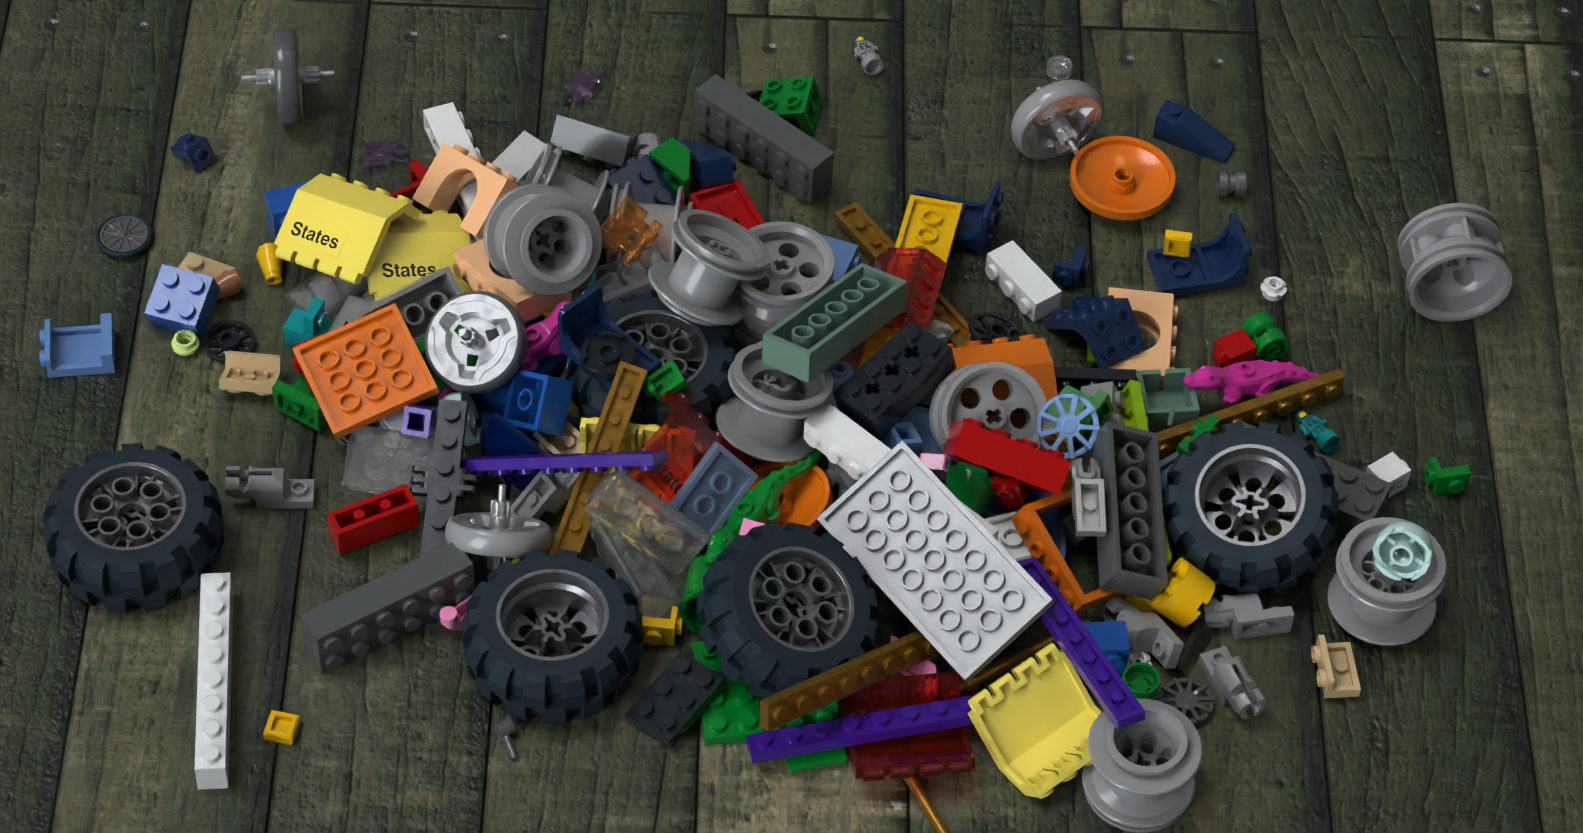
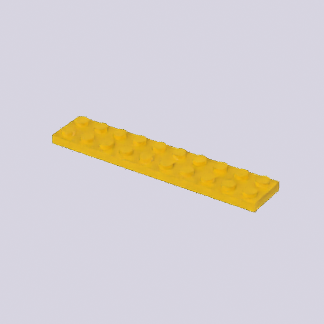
M910 195L887 271L888 274L907 281L906 310L867 338L859 368L911 320L925 330H929L962 214L963 203Z

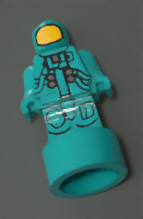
M1305 411L1298 412L1297 419L1302 423L1299 428L1306 439L1308 438L1307 436H1311L1324 453H1331L1339 446L1341 438L1332 429L1325 428L1327 426L1326 420H1322L1317 416H1309Z

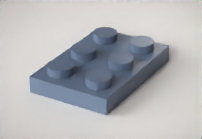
M714 441L664 511L708 545L711 534L721 529L758 475L721 444Z

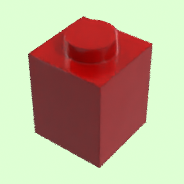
M1239 329L1215 340L1212 361L1216 367L1220 368L1238 362L1254 361L1257 346L1243 329Z

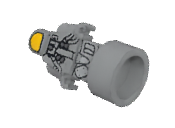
M863 36L857 37L855 40L857 47L854 48L855 59L858 60V57L862 59L861 65L867 75L879 74L884 64L880 56L875 53V51L879 52L878 47L874 46L872 42L866 41Z

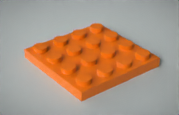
M395 303L292 348L335 440L403 410L406 405L416 404L439 393L438 387Z

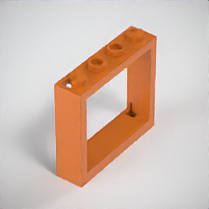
M1071 489L1062 491L1060 495L1054 494L1024 505L1010 519L1031 556L1037 558L1069 605L1073 606L1074 612L1078 614L1104 604L1114 597H1122L1126 594L1103 589L1084 594L1038 516L1040 513L1071 503Z

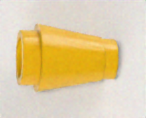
M265 243L259 246L256 254L266 283L269 285L279 284L282 281L283 259L275 256L278 246L274 243Z

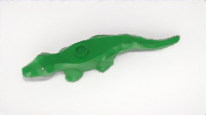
M816 449L807 459L798 461L792 466L786 465L779 471H772L768 477L760 480L755 488L749 490L732 511L726 526L709 537L708 549L704 557L705 563L711 565L717 556L737 536H740L739 532L743 518L764 524L779 521L782 511L779 497L789 483L814 468L823 456V453Z

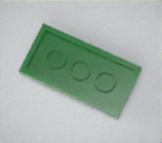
M693 641V658L723 675L728 683L701 714L704 745L746 742V735L764 732L760 728L759 697L747 693L749 685L740 679L732 683L718 669L722 661L716 652L708 654L703 641Z

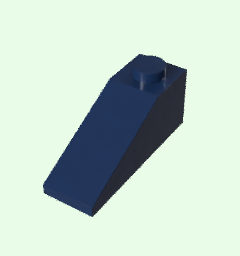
M1166 99L1156 115L1153 138L1223 164L1226 163L1234 149L1235 143L1186 106Z
M687 139L680 140L690 150V172L703 187L734 181L733 172L737 170L734 156H730L724 148Z

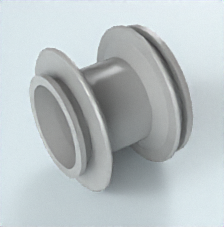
M547 143L536 158L522 186L528 184L549 185L564 193L576 196L592 209L600 223L613 193V189L609 187L605 190L609 179V171H603L594 185H591L559 169L562 147L558 146L554 151H551L552 145ZM553 222L551 225L552 230H555L558 227V222Z
M630 181L625 184L624 189H621L620 183H615L611 199L607 237V280L612 281L614 275H616L619 284H622L630 264L652 266L659 262L676 263L682 249L672 236L671 226L682 212L694 209L693 201H689L688 205L684 206V187L682 185L678 188L676 205L635 202L632 196V184Z
M528 184L510 190L495 202L485 220L483 243L492 266L503 278L514 279L524 289L537 295L559 296L580 287L591 276L600 259L602 232L595 213L580 198L564 193L549 185ZM558 222V227L552 230V223ZM557 240H560V245L558 249L555 250L554 243ZM541 253H545V259L543 262L539 261V256Z
M686 210L680 214L679 218L671 226L672 236L682 249L676 263L659 262L653 264L648 270V279L660 300L673 312L689 321L705 326L739 323L743 319L744 311L733 291L739 280L755 281L762 279L767 274V266L771 259L770 253L758 237L735 221L706 210Z
M756 343L745 347L736 355L728 370L730 387L737 396L731 397L718 408L716 414L718 430L733 447L759 460L791 462L806 458L816 448L809 446L803 439L804 422L807 418L819 415L825 411L833 398V378L829 369L827 368L808 383L762 363L763 343Z
M1381 517L1362 522L1346 535L1337 551V572L1329 583L1327 593L1328 606L1337 623L1346 632L1371 644L1383 646L1401 645L1414 641L1425 634L1435 619L1437 610L1436 598L1445 585L1447 575L1445 555L1438 541L1427 530L1425 531L1429 534L1433 544L1431 564L1424 575L1415 580L1402 578L1401 581L1385 576L1376 567L1373 546L1382 529L1391 523L1407 521L1404 519Z
M1137 699L1145 710V720L1118 730L1105 710L1094 720L1087 741L1088 752L1093 764L1083 766L1082 783L1088 803L1101 819L1125 831L1147 833L1170 826L1189 807L1194 797L1196 787L1195 774L1201 764L1203 748L1198 730L1184 713L1161 701Z

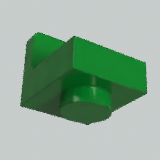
M671 360L649 376L647 374L642 389L649 398L654 396L662 404L688 386L689 383L678 365Z
M1430 458L1428 467L1424 470V478L1426 484L1431 486L1434 495L1456 494L1467 490L1471 476L1468 465L1441 469L1437 458Z

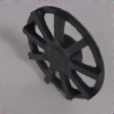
M983 312L976 314L968 323L971 341L981 340L982 345L986 344L982 340H988V344H992V339L1008 337L1009 342L1019 341V339L1009 337L1010 333L1015 331L1019 336H1023L1021 330L1013 322L995 313ZM984 317H993L994 323L989 325ZM978 319L985 329L975 324V321ZM1000 320L1007 323L1011 327L1007 329L1004 325L999 324ZM976 331L985 335H977Z

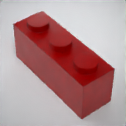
M407 484L401 485L327 513L329 536L339 554L342 555L418 526V504Z

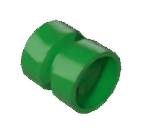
M1267 311L1255 313L1242 324L1241 329L1245 331L1257 346L1256 357L1258 360L1272 362L1281 358L1289 349V341L1283 331L1279 329L1278 323L1271 313Z
M1136 662L1126 667L1122 674V679L1136 699L1157 700L1160 687V674L1157 669L1150 664Z

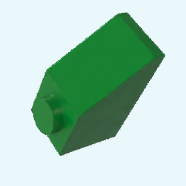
M671 137L650 151L649 158L672 190L677 193L681 185L684 187V199L689 197L690 150L685 144Z

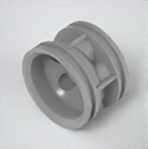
M1468 203L1439 205L1415 216L1400 232L1397 246L1402 267L1407 272L1406 287L1412 307L1422 316L1436 321L1472 319L1497 307L1509 294L1512 286V274L1508 259L1504 254L1500 226L1496 217L1487 209Z
M777 221L760 224L749 229L767 247L771 259L767 266V274L762 279L755 281L739 280L733 291L744 311L743 319L736 323L735 326L746 336L759 342L763 341V334L832 284L835 264L833 251L828 242L809 227L793 222ZM761 282H766L769 285L764 290H758L754 286ZM790 289H793L797 292V294L792 295L782 294L783 292H787Z
M1003 362L969 364L950 373L937 387L929 409L931 433L937 446L943 452L953 422L963 421V418H972L985 423L984 429L988 431L990 428L1004 430L1012 434L1010 439L1016 441L1017 438H1024L1039 444L1037 448L1039 449L1041 442L1037 434V419L1042 407L1047 403L1046 397L1036 380L1017 366ZM998 380H1003L1009 387V396L1002 401L996 399L992 392L993 385ZM966 388L975 390L979 396V403L971 409L964 407L960 401L961 393ZM1016 408H1020L1025 412V424L1019 429L1015 428L1010 422V415ZM987 411L996 412L994 415L996 417L995 422L986 421L988 418L986 415ZM1042 419V431L1047 430L1048 419Z

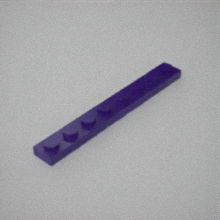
M667 450L479 456L462 459L461 468L471 471L472 475L477 476L488 475L490 470H494L495 475L512 474V470H518L519 475L536 473L535 469H542V474H552L560 472L559 468H566L567 473L583 472L586 467H590L591 472L608 471V467H615L616 472L633 470L632 466H640V471H650L658 469L657 464L668 462Z
M1034 557L1020 562L1019 564L1055 602L1040 616V619L1119 730L1145 720V710L1037 558Z
M975 695L746 735V745L752 763L973 725L967 713L972 710L968 700Z

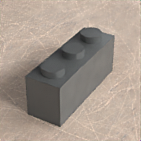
M563 113L556 116L550 144L555 147L561 146L563 154L572 155V152L581 154V159L585 161L596 162V160L606 162V167L619 170L621 167H624L623 164L627 160L632 158L638 135Z

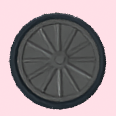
M119 214L105 220L98 227L95 238L97 245L104 253L113 257L126 258L140 254L150 245L153 238V230L149 222L138 215Z

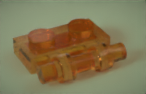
M628 196L624 198L600 226L602 246L613 255L620 248L625 250L626 254L622 257L621 261L626 266H630L634 260L640 259L644 254V248L656 240L658 232L663 227L657 220H654L650 226L645 223L644 220L648 215V211ZM636 230L641 236L634 243L629 237Z

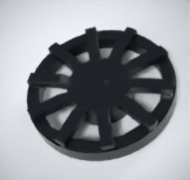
M223 321L213 325L206 332L203 344L207 356L223 365L227 351L252 353L256 345V339L253 330L248 325L239 321ZM222 329V333L219 336L215 334V332ZM240 329L246 332L241 336L238 334ZM250 336L251 342H242V340ZM212 337L218 342L209 343V339ZM241 346H243V347H248V348H247V350H244V349L241 348ZM219 347L213 352L210 350V348Z

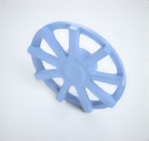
M1061 394L1053 397L1042 407L1037 419V434L1045 449L1057 450L1064 438L1067 439L1068 453H1064V458H1074L1090 450L1096 440L1097 432L1100 430L1094 406L1085 398L1075 394ZM1062 399H1072L1068 414L1065 413L1060 402ZM1077 401H1079L1087 409L1078 416H1075ZM1053 403H1055L1060 413L1058 418L1045 413ZM1090 413L1093 425L1080 424V420ZM1045 418L1054 422L1055 428L1042 431V419ZM1080 429L1093 430L1089 441L1079 433ZM1057 432L1059 436L1052 447H1050L1043 436ZM1073 437H1076L1084 445L1075 452L1073 449Z

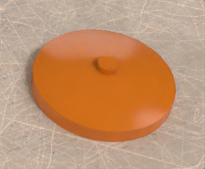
M1109 136L1094 140L1079 150L1073 158L1069 180L1075 197L1090 211L1115 220H1138L1156 214L1169 203L1174 192L1176 175L1169 158L1156 146L1138 138Z
M803 460L791 462L767 461L751 468L758 477L749 490L755 488L759 481L768 477L772 471H779L786 465L792 466L798 461ZM817 465L805 475L789 483L780 495L779 503L782 511L779 521L775 522L779 523L780 528H783L786 523H797L812 526V533H814L822 525L817 518L832 505L833 493L827 476Z

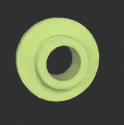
M185 329L178 331L174 335L171 345L175 353L186 356L195 353L200 343L199 338L194 332Z

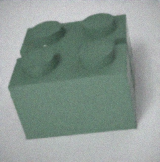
M1190 368L1166 369L1162 391H1158L1161 377L1160 369L1136 371V381L1140 382L1142 394L1144 395V407L1148 417L1149 432L1156 433L1199 417L1200 409L1195 389L1187 388L1183 382L1184 377L1191 374Z

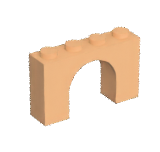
M443 143L412 199L433 211H449L463 186L469 181L477 179L476 197L460 227L474 236L483 239L485 220L490 209L505 193L520 187L516 184L518 178L505 171L500 175L499 173L502 169L488 161L484 166L485 160L472 152L468 157L469 151L456 143L453 148Z
M483 239L454 251L455 263L453 264V269L456 276L463 279L474 291L491 292L509 301L519 312L523 322L553 310L561 302L572 301V291L559 296L537 295L524 289L514 279L498 276L499 273L494 269L485 252Z
M1109 287L1108 296L1128 298L1139 330L1149 334L1156 344L1152 348L1134 354L1106 369H1136V371L1160 369L1161 377L1158 391H1162L1165 370L1175 369V367H1170V362L1174 363L1176 346H1171V342L1176 341L1177 326L1172 325V321H1177L1178 305H1173L1174 294Z

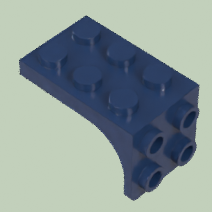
M647 154L639 159L637 156H633L618 171L616 168L609 171V179L605 190L608 187L613 189L615 183H620L621 189H624L625 184L630 181L632 184V196L635 202L676 205V195Z
M995 181L989 199L983 202H969L916 189L914 195L963 203L962 214L952 246L983 253L986 244L992 243L995 233L993 226L999 225L1002 210L998 209V207H1001L1004 192L1000 191L1001 182Z
M1236 213L1229 214L1225 230L1219 236L1204 243L1191 245L1189 258L1164 255L1163 249L1148 250L1146 258L1158 292L1181 295L1243 286L1245 275L1249 273L1248 259L1252 256V245L1250 241H1246L1243 222L1238 220Z
M598 284L590 289H586L578 298L570 304H565L558 313L559 350L582 367L580 349L587 338L594 337L598 332L614 331L624 334L629 338L628 341L635 345L637 354L635 366L647 370L649 376L662 367V361L625 333L612 320L603 302V288ZM597 379L610 390L613 381Z
M1085 295L1072 301L1073 305L1067 308L1060 306L1051 310V315L1042 319L1045 329H1072L1081 334L1091 348L1099 368L1112 366L1143 351L1145 348V343L1128 298H1114L1113 295L1103 298L1097 295L1088 298Z

